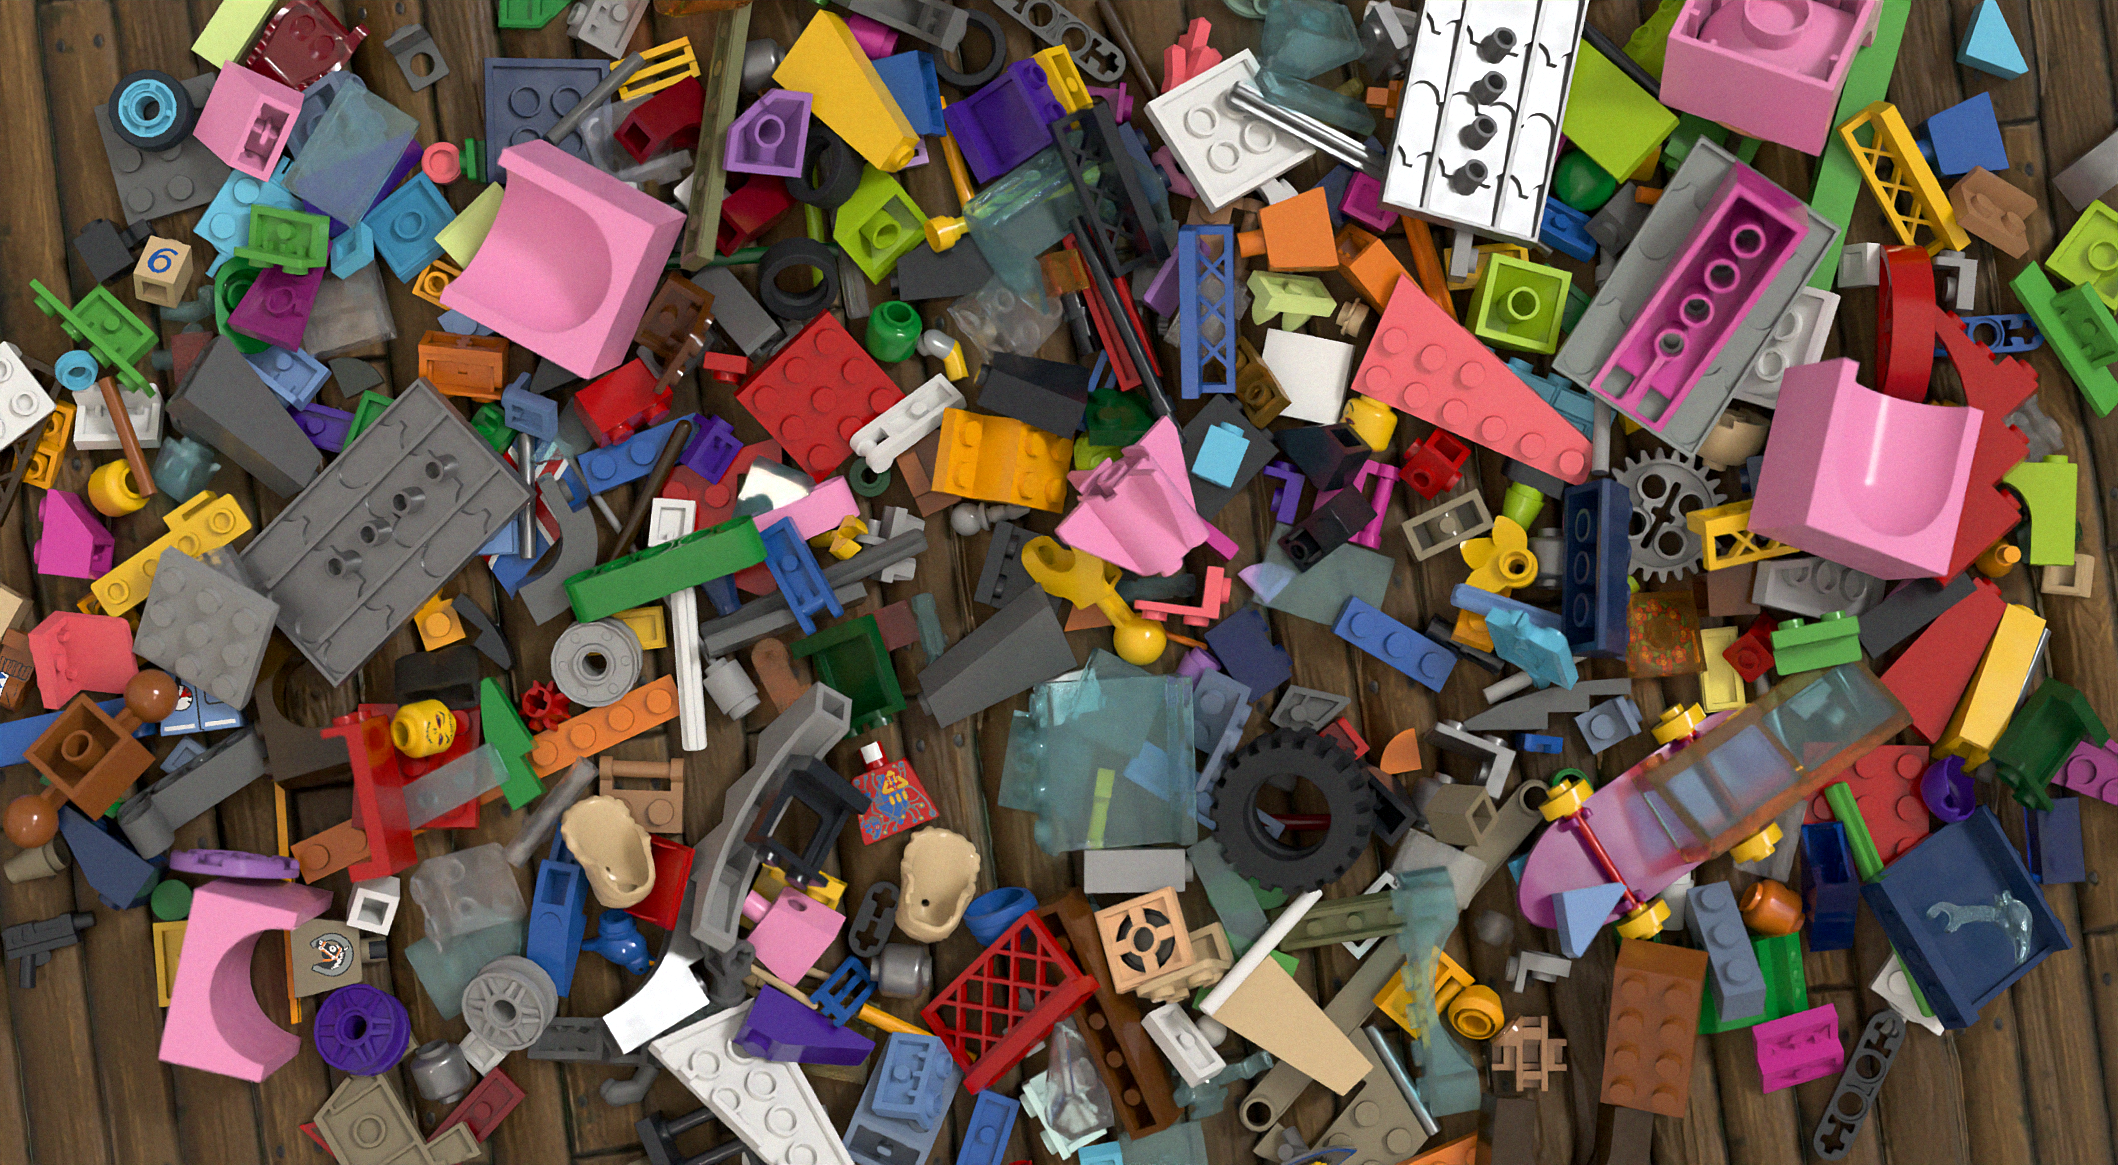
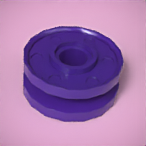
M351 984L337 989L323 1002L315 1019L313 1034L317 1050L328 1064L355 1076L373 1077L387 1072L402 1058L409 1044L411 1025L407 1010L397 998L368 984ZM366 1022V1031L361 1038H358V1031Z

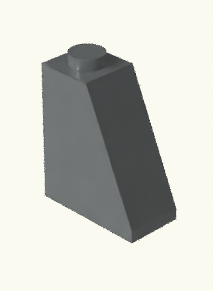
M726 266L701 267L694 272L690 271L691 282L716 296L710 312L715 314V319L754 363L759 361L786 337L778 325Z

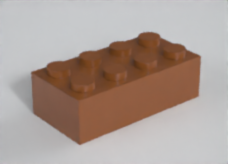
M1627 937L1623 938L1615 966L1600 1096L1601 1103L1684 1119L1692 1087L1709 952Z

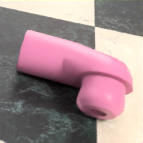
M1167 145L1161 146L1158 152L1152 154V165L1155 167L1161 164L1171 181L1172 186L1167 188V191L1193 199L1199 195L1188 177L1178 172L1175 166L1177 160Z

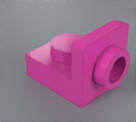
M1354 172L1337 209L1364 223L1365 228L1372 232H1385L1387 227L1389 228L1394 224L1399 215L1398 212L1393 213L1376 208L1381 182L1362 172Z

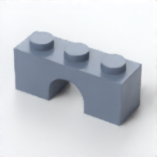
M1728 880L1687 889L1684 917L1695 949H1704L1705 952H1709V989L1721 1022L1763 1014L1766 985Z

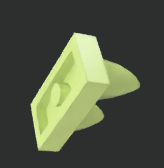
M1254 270L1247 281V285L1255 295L1252 305V318L1256 325L1272 319L1279 312H1283L1282 330L1292 332L1305 324L1313 315L1330 317L1337 305L1323 283L1316 277Z

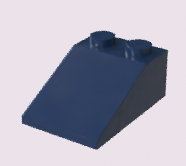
M69 799L57 811L59 827L90 886L100 892L98 899L116 911H119L121 908L128 910L147 905L156 886L163 882L172 868L169 867L170 860L161 854L144 860L118 823L105 814L95 821Z

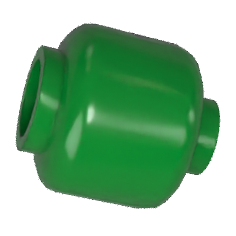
M887 301L878 304L873 308L864 332L866 348L877 359L885 362L898 363L907 360L914 354L922 331L921 318L911 306L902 301Z

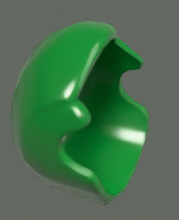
M1571 148L1559 155L1551 176L1556 198L1579 212H1593L1607 204L1613 196L1616 180L1579 148Z

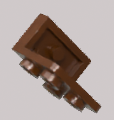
M673 270L645 310L633 337V340L665 358L653 388V392L658 395L663 393L667 385L675 388L687 367L684 364L689 357L694 359L707 338L704 335L715 318V314L711 313L710 309L716 296Z

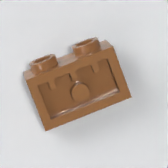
M1975 166L1948 191L1958 225L2016 259H2019L2030 249L2024 232L2026 226L2023 220L2038 207L2035 198L1981 166Z

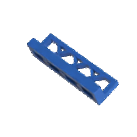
M1234 224L1182 225L1178 231L1182 399H1199L1201 393H1235ZM1200 235H1224V253L1214 263L1200 251ZM1223 260L1225 274L1217 267ZM1201 261L1208 267L1202 275ZM1211 272L1225 284V294L1215 304L1201 293V282ZM1224 301L1225 315L1218 309ZM1201 302L1209 309L1203 316ZM1212 313L1226 326V335L1215 346L1202 334V324ZM1225 343L1226 357L1219 351ZM1202 344L1209 350L1203 358ZM1213 355L1226 366L1227 382H1203V365Z

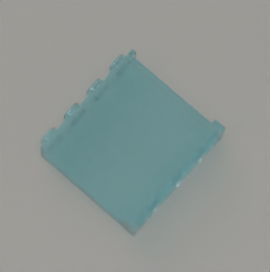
M1181 673L1034 683V694H1031L1029 699L1030 714L1032 719L1036 720V736H1033L1031 739V754L1033 760L1037 762L1038 778L1033 780L1032 786L1034 801L1036 804H1039V820L1034 825V836L1036 844L1040 846L1042 852L1054 857L1059 856V852L1084 849L1175 842L1180 845L1198 844L1196 790H1194L1196 787L1192 676Z

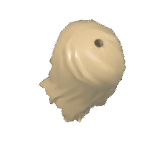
M592 795L588 799L578 801L563 813L560 830L563 840L566 842L568 849L583 866L594 895L600 904L621 909L629 908L642 902L651 893L656 879L655 865L650 846L651 836L642 826L635 824L634 819L630 816L629 809L623 801L614 799V797L609 795L601 797Z
M926 826L920 832L914 831L910 834V840L904 849V858L901 862V888L898 908L895 912L896 917L894 919L898 927L910 938L927 944L948 938L958 926L976 891L977 873L980 870V855L975 852L974 844L967 841L963 835L953 833L949 829H934L932 826ZM927 899L928 902L926 904H922V900Z

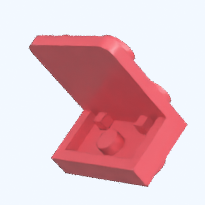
M1207 566L1201 608L1135 600L1134 610L1142 611L1141 618L1166 622L1167 614L1183 616V624L1207 627L1209 620L1218 619L1220 604H1227L1229 602L1231 578L1224 577L1225 568Z
M54 611L28 633L29 649L33 656L37 674V686L41 692L44 708L59 710L80 690L124 694L125 686L130 678L139 672L136 654L132 651L134 644L130 625L124 618Z

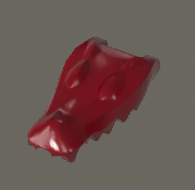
M290 0L270 20L261 40L249 55L244 67L302 92L331 71H339L350 60L360 44L371 33V30L361 23L355 26L350 33L319 0Z

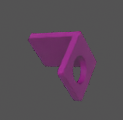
M1120 82V89L1085 85L1090 97L1100 96L1107 101L1117 127L1122 125V120H1131L1133 96L1125 95L1127 83Z

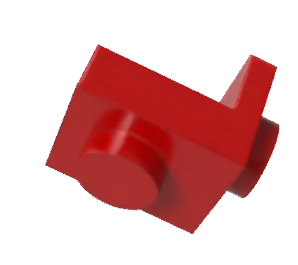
M1763 611L1753 619L1741 637L1729 645L1722 653V656L1748 683H1752L1775 665L1769 635L1771 632L1779 631L1777 623L1780 622L1772 619L1766 611Z

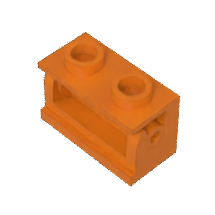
M426 330L418 344L419 378L427 377L446 398H451L454 395L471 397L473 401L481 403L501 400L503 392L508 385L509 338Z

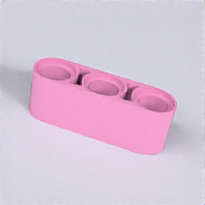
M841 475L750 513V515L753 516L759 533L782 518L790 516L795 521L803 538L807 540L841 525L845 515L859 516L860 511L845 477Z

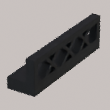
M1107 102L1087 103L1046 124L1111 277L1119 278L1143 264L1160 263L1171 257ZM1077 120L1084 133L1080 149L1068 144L1062 130L1063 127ZM1086 159L1096 163L1099 168L1100 176L1096 187L1086 184L1081 174ZM1102 198L1112 201L1117 210L1112 226L1103 223L1098 214ZM1119 236L1130 241L1136 255L1122 264L1119 263L1114 251Z

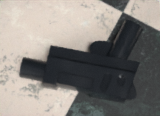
M70 910L62 912L56 917L40 921L34 919L6 927L1 936L6 941L8 960L20 957L18 987L36 988L37 966L52 960L53 954L50 951L51 949L82 942L81 930L97 926L95 911L89 910L76 914V911Z

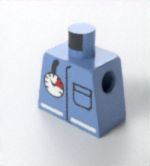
M164 669V672L171 676L178 687L179 702L173 714L161 721V736L249 725L245 707L239 711Z

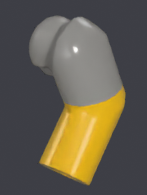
M934 329L927 330L924 334L920 335L916 346L917 351L923 356L933 355L942 359L949 382L969 377L961 346L957 340Z

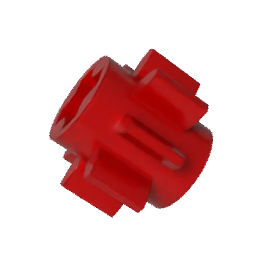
M535 680L533 681V688L529 689L526 693L520 694V697L523 699V709L518 714L526 719H531L529 722V728L540 732L545 726L547 729L557 732L558 724L562 723L565 719L571 718L568 713V703L572 700L564 693H560L561 691L556 682L551 680L546 687L545 684Z

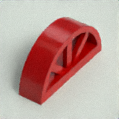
M1880 244L1879 285L1876 286L1873 391L1893 398L1922 404L1929 384L1935 343L1936 302L1930 257L1927 250L1920 245Z

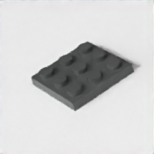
M210 72L179 81L191 96L194 105V123L188 136L176 147L163 152H146L124 141L112 126L108 115L109 103L93 107L129 227L142 218L146 222H155L210 205L233 170V167L228 166L193 135V131L218 78L216 73ZM158 101L150 102L145 106L143 111L145 121L153 120L158 116L160 112Z

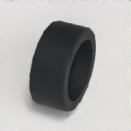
M972 8L962 9L969 13L966 21L967 26L981 29L987 34L991 42L992 54L988 64L976 73L962 74L948 66L943 56V48L928 42V52L933 54L937 77L947 86L961 91L980 90L994 81L1003 71L1007 58L1005 35L998 22L987 13Z
M822 125L810 127L807 132L801 178L784 176L787 190L796 200L825 210L838 208L852 197L859 186L863 174V156L830 127ZM832 145L834 165L831 175L825 184L815 190L813 170L816 161L821 153Z
M805 237L783 239L770 246L761 256L757 269L762 300L770 311L783 318L807 319L817 316L824 308L827 310L836 300L839 281L835 257L827 246L817 240ZM795 264L813 265L823 273V279L816 287L799 293L783 291L774 285L773 280L780 270Z

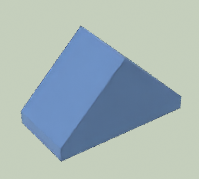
M1621 882L1551 894L1561 949L1564 955L1568 958H1580L1626 890L1627 887Z

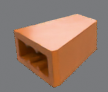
M1348 223L1334 237L1339 262L1336 270L1381 317L1401 272L1421 289L1380 238L1351 223Z

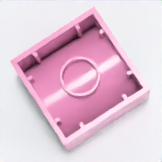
M223 876L196 889L159 1059L261 1082L299 1054L302 1037L290 1034L275 1025L264 1014L255 999L250 981L251 957L257 941L266 929L282 928L294 930L330 909L334 892L275 878Z

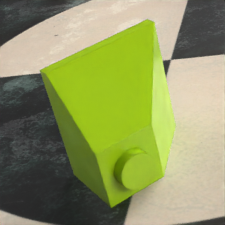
M868 162L863 167V174L858 188L847 202L838 207L833 238L868 278L877 285L897 266L898 258L912 251L926 238L924 223L929 219L895 179L886 171L878 170L872 163Z
M1491 253L1470 299L1464 327L1484 345L1500 349L1553 355L1555 354L1572 273Z

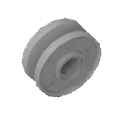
M610 615L588 623L574 621L556 641L551 654V672L559 690L570 700L587 707H605L621 700L637 681L643 666V647L636 632L623 620ZM597 652L602 654L606 659L607 667L603 669L593 667L588 660V653Z
M517 955L499 956L487 962L466 988L463 994L462 1010L465 1021L474 1035L487 1045L504 1051L522 1050L534 1044L554 1018L559 999L554 982L547 972L535 962Z

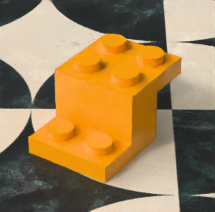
M944 407L931 491L988 503L1022 506L1062 514L1067 494L1068 478L1066 476L1069 474L1071 457L1073 455L1075 432L1072 439L1069 440L1014 418L988 416Z

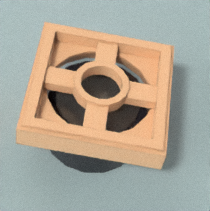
M1168 886L1094 913L1115 990L1118 994L1135 990L1138 986L1196 963L1175 887ZM1126 918H1128V920H1127V921L1125 922V924L1122 926L1121 933H1120V936H1119V941L1117 942V936H1118V932H1119L1120 925L1123 923V921H1124ZM1120 955L1123 956L1125 962H1127L1132 968L1136 970L1131 969L1127 964H1125Z

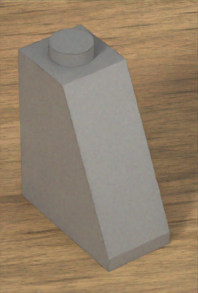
M1084 847V893L1154 892L1168 886L1175 887L1176 892H1185V882H1193V857H1185V848Z

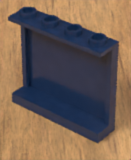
M1986 803L1976 805L1975 812L1965 821L1959 823L1944 822L1858 886L1862 896L1945 1030L1970 1027L1980 1019L1977 1011L2053 952L2069 950L2073 947L2066 934L2065 926L2055 917L2044 899L2043 890L2033 881L2022 863L2021 854L2011 845L2001 828L1999 818L1989 809Z

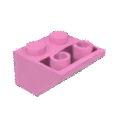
M226 59L193 131V135L228 166L268 183L301 111L305 94Z

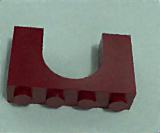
M690 74L634 108L613 136L641 166L671 148L686 147L698 150L707 91ZM726 171L732 195L722 200L715 245L727 258L785 220L800 202L788 192L784 176Z

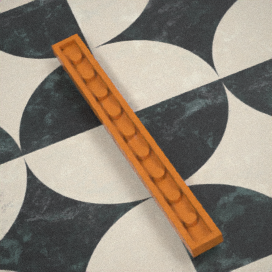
M668 674L626 693L621 700L610 705L593 708L558 724L557 732L547 729L534 735L533 737L539 748L528 754L526 758L539 778L542 779L680 716L678 686L673 675ZM489 756L482 759L480 806L505 795L499 785ZM349 819L290 846L295 859H298L300 862V871L306 884H311L371 856L366 830L351 828L352 819ZM411 830L412 836L414 837L427 830Z

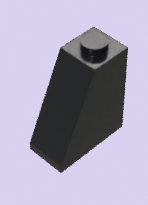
M995 222L961 234L960 240L955 241L954 247L941 252H935L929 243L926 242L898 258V270L890 271L892 296L900 295V301L908 305L1001 296Z
M994 351L989 365L981 363L973 383L974 387L979 388L977 405L1071 440L1087 406L1090 369L1074 364Z

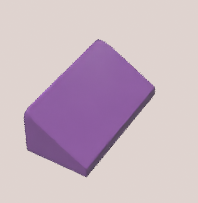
M1200 238V251L1208 258L1211 249ZM1178 242L1171 252V257L1167 258L1142 299L1143 305L1164 318L1171 317L1180 302Z

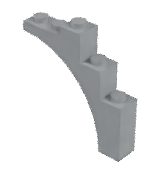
M817 681L759 734L756 764L726 790L722 822L694 846L696 850L689 879L697 882L690 931L691 936L724 953L735 945L744 902L759 860L754 856L756 851L743 842L790 754L815 756L821 761L827 752L849 731L852 700ZM792 796L787 799L768 836H772L774 829L793 799Z

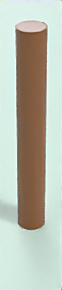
M109 376L98 381L100 390L141 498L152 497L158 494L115 378L114 376Z

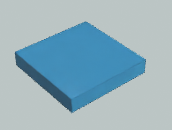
M422 170L378 204L362 222L372 229L373 244L397 277L405 284L446 252L434 238L458 215L432 180Z

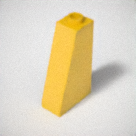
M819 9L771 77L786 90L812 93L811 112L878 170L896 173L897 170L903 169L911 161L915 153L913 149L920 138L843 18L836 13Z
M2006 604L2007 607L1941 737L1936 741L1930 756L1938 760L1951 754L1961 756L1966 761L1960 770L1967 773L1990 759L1987 754L2008 727L2046 620L2035 616L2034 611L2026 606Z

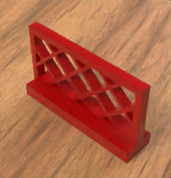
M1030 910L964 970L920 1014L934 1033L941 1038L949 1053H951L952 1057L967 1075V1078L962 1083L971 1095H975L993 1087L1100 989L1101 986L1092 974L1083 976L1034 910ZM1027 926L1030 927L1037 937V952L1020 950L1021 932ZM1011 942L1010 948H1005ZM997 954L1010 956V978L994 975V957ZM1020 957L1037 960L1036 981L1020 979ZM1047 961L1057 963L1067 976L1059 985L1046 983ZM984 967V972L978 973ZM971 979L983 981V1003L967 1000V983ZM993 983L1009 985V1007L993 1004ZM1019 987L1036 989L1035 1007L1032 1010L1019 1008ZM1046 991H1050L1051 993L1045 997ZM944 1004L957 1006L956 1028L946 1026L936 1013ZM967 1008L982 1010V1032L966 1029ZM992 1012L1008 1014V1033L1005 1035L992 1033ZM1018 1016L1024 1017L1018 1022ZM966 1037L982 1040L981 1058L975 1063L965 1051ZM992 1041L997 1042L994 1046L991 1047Z

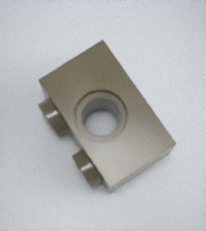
M1478 489L1472 490L1397 525L1413 563L1420 562L1495 527Z

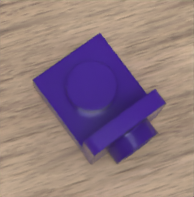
M696 413L692 420L702 427L679 461L716 485L743 446V443L730 435L734 427L717 415L713 414L711 419L708 420Z
M1274 460L1273 467L1264 466L1262 476L1283 481L1285 486L1284 489L1275 488L1270 511L1277 513L1276 523L1292 526L1305 475L1297 474L1298 466Z

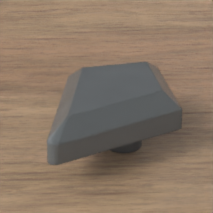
M1289 685L1269 721L1281 728L1292 727L1293 731H1300L1303 727L1316 729L1317 732L1351 702V698Z

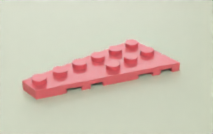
M1401 272L1351 384V389L1575 486L1585 483L1592 468L1593 441L1565 416L1558 413L1538 392L1512 372L1510 367L1464 326H1461L1447 314L1435 300L1428 297L1408 276Z

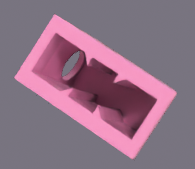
M784 887L771 903L751 889L747 893L742 909V914L755 922L745 939L755 946V956L780 980L792 987L796 986L835 940L846 919L845 916L792 887Z

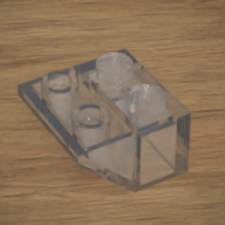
M376 257L365 268L354 272L344 280L331 272V269L324 271L303 334L308 356L319 360L398 337Z

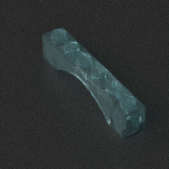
M1446 865L1395 874L1397 890L1390 891L1394 914L1395 916L1401 915L1402 928L1396 929V939L1400 954L1406 953L1407 966L1401 967V977L1405 992L1411 991L1412 1003L1406 1004V1014L1410 1029L1416 1028L1417 1040L1411 1041V1052L1415 1066H1421L1422 1077L1415 1079L1420 1103L1427 1102L1432 1117L1480 1109L1481 1094L1478 1071L1472 1057L1464 1047L1453 1039L1441 1024L1435 1006L1434 980L1438 960L1448 936L1459 921L1454 882Z

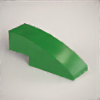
M487 677L481 681V714L484 737L490 762L499 785L513 811H516L548 792L526 758L528 754L538 749L539 745L495 677Z

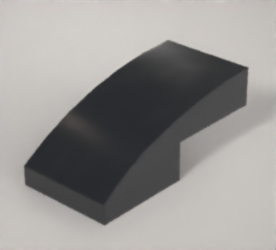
M460 592L450 606L483 631L473 645L505 670H513L517 665V661L507 638L498 624L468 593Z

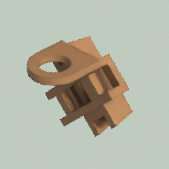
M1516 1012L1504 1024L1503 1028L1488 1040L1492 1044V1070H1513L1516 1091H1523V1087L1540 1088L1541 1091H1548V1071H1567V1064L1562 1063V1046H1567V1039L1548 1037V1016L1523 1017L1520 1013ZM1538 1045H1539V1062H1538Z

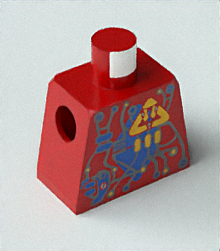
M881 740L857 749L866 773L850 779L851 785L872 800L866 814L858 815L865 846L941 815L907 757L890 763Z

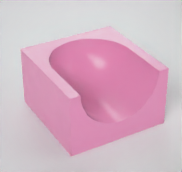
M1687 0L1668 36L1658 102L1711 121H1723L1755 136L1819 157L1825 145L1838 98L1860 45L1871 48L1876 37L1884 0Z
M542 139L504 148L498 164L507 170V183L498 214L485 241L471 263L456 280L445 286L439 302L589 380L622 364L687 215Z
M1846 358L1785 368L1747 530L1883 580L1946 576L1983 411L1970 406L1941 407L1919 404L1877 393L1855 382L1859 363Z

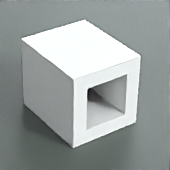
M385 876L354 882L347 904L346 925L388 935L400 899V878Z

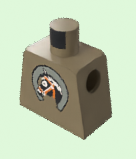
M315 917L298 928L290 930L295 998L363 981L362 963L387 961L385 936L360 938L359 928L346 925L347 919Z

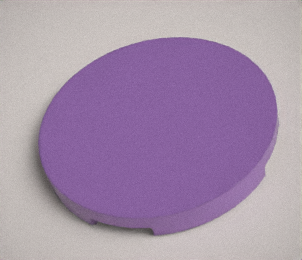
M174 849L170 855L169 867L182 871L213 875L286 879L299 877L300 862L298 859L286 856L272 855V858L266 857V855L242 851L189 849L185 853Z

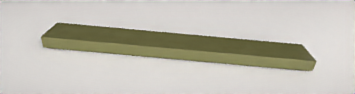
M721 0L680 260V268L692 272L713 261L727 171L722 168L728 126L735 119L752 0Z

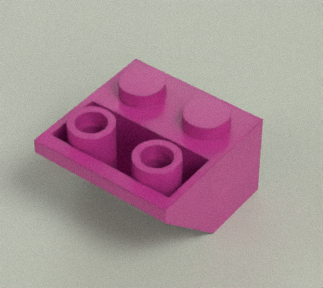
M48 489L47 497L42 498L39 507V520L44 525L42 539L37 540L34 549V562L39 564L38 573L100 579L111 571L115 539L79 494Z

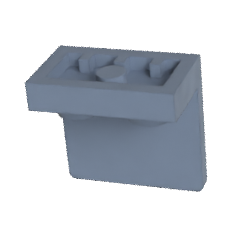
M1206 667L1172 734L1173 737L1209 754L1194 789L1200 793H1203L1209 780L1215 783L1220 778V772L1227 763L1226 759L1229 753H1233L1243 733L1242 729L1253 708L1246 704L1252 688L1209 667Z

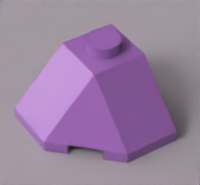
M774 88L768 91L728 126L722 169L801 178L813 94Z

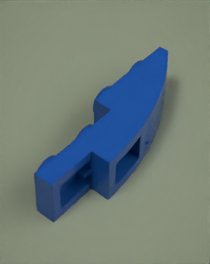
M558 822L549 860L542 859L529 926L527 959L532 960L547 972L555 984L559 997L568 998L588 918L582 914L590 882L586 877L583 866L578 862L563 840L560 831L562 823Z

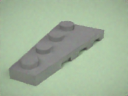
M1819 556L1762 560L1758 563L1752 603L1821 620L1820 615L1841 610H1845L1846 617L1857 616L1858 619L1883 602L1886 580Z

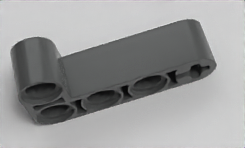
M255 723L239 729L131 797L118 808L116 812L118 824L144 860L150 859L166 850L175 840L174 830L266 773L263 757L268 756L266 742H261L257 735Z

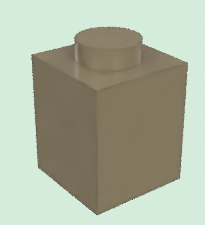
M1444 783L1423 810L1438 843L1479 847L1500 819L1486 787Z

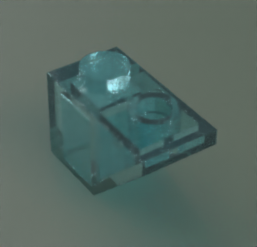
M168 436L162 444L151 475L156 486L181 504H184L204 491L221 465L211 459L215 452L206 445L196 443L186 436L182 440Z

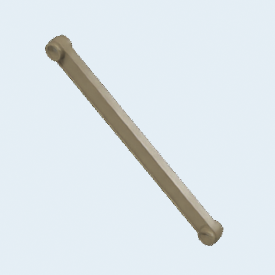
M1530 779L1518 785L1497 809L1496 812L1500 819L1479 847L1465 846L1432 883L1443 917L1442 927L1386 936L1323 1007L1322 1011L1348 1039L1377 1007L1372 1002L1374 997L1426 937L1432 942L1439 937L1544 817L1539 808L1535 810L1528 809L1524 804L1523 798L1527 789L1537 786L1543 792L1544 801L1547 800L1549 796L1546 792L1550 787L1541 780ZM1279 1058L1243 1098L1239 1106L1241 1122L1251 1131L1261 1132L1269 1129L1309 1085L1313 1078ZM1254 1102H1263L1269 1106L1268 1117L1259 1123L1250 1121L1246 1116L1248 1107Z

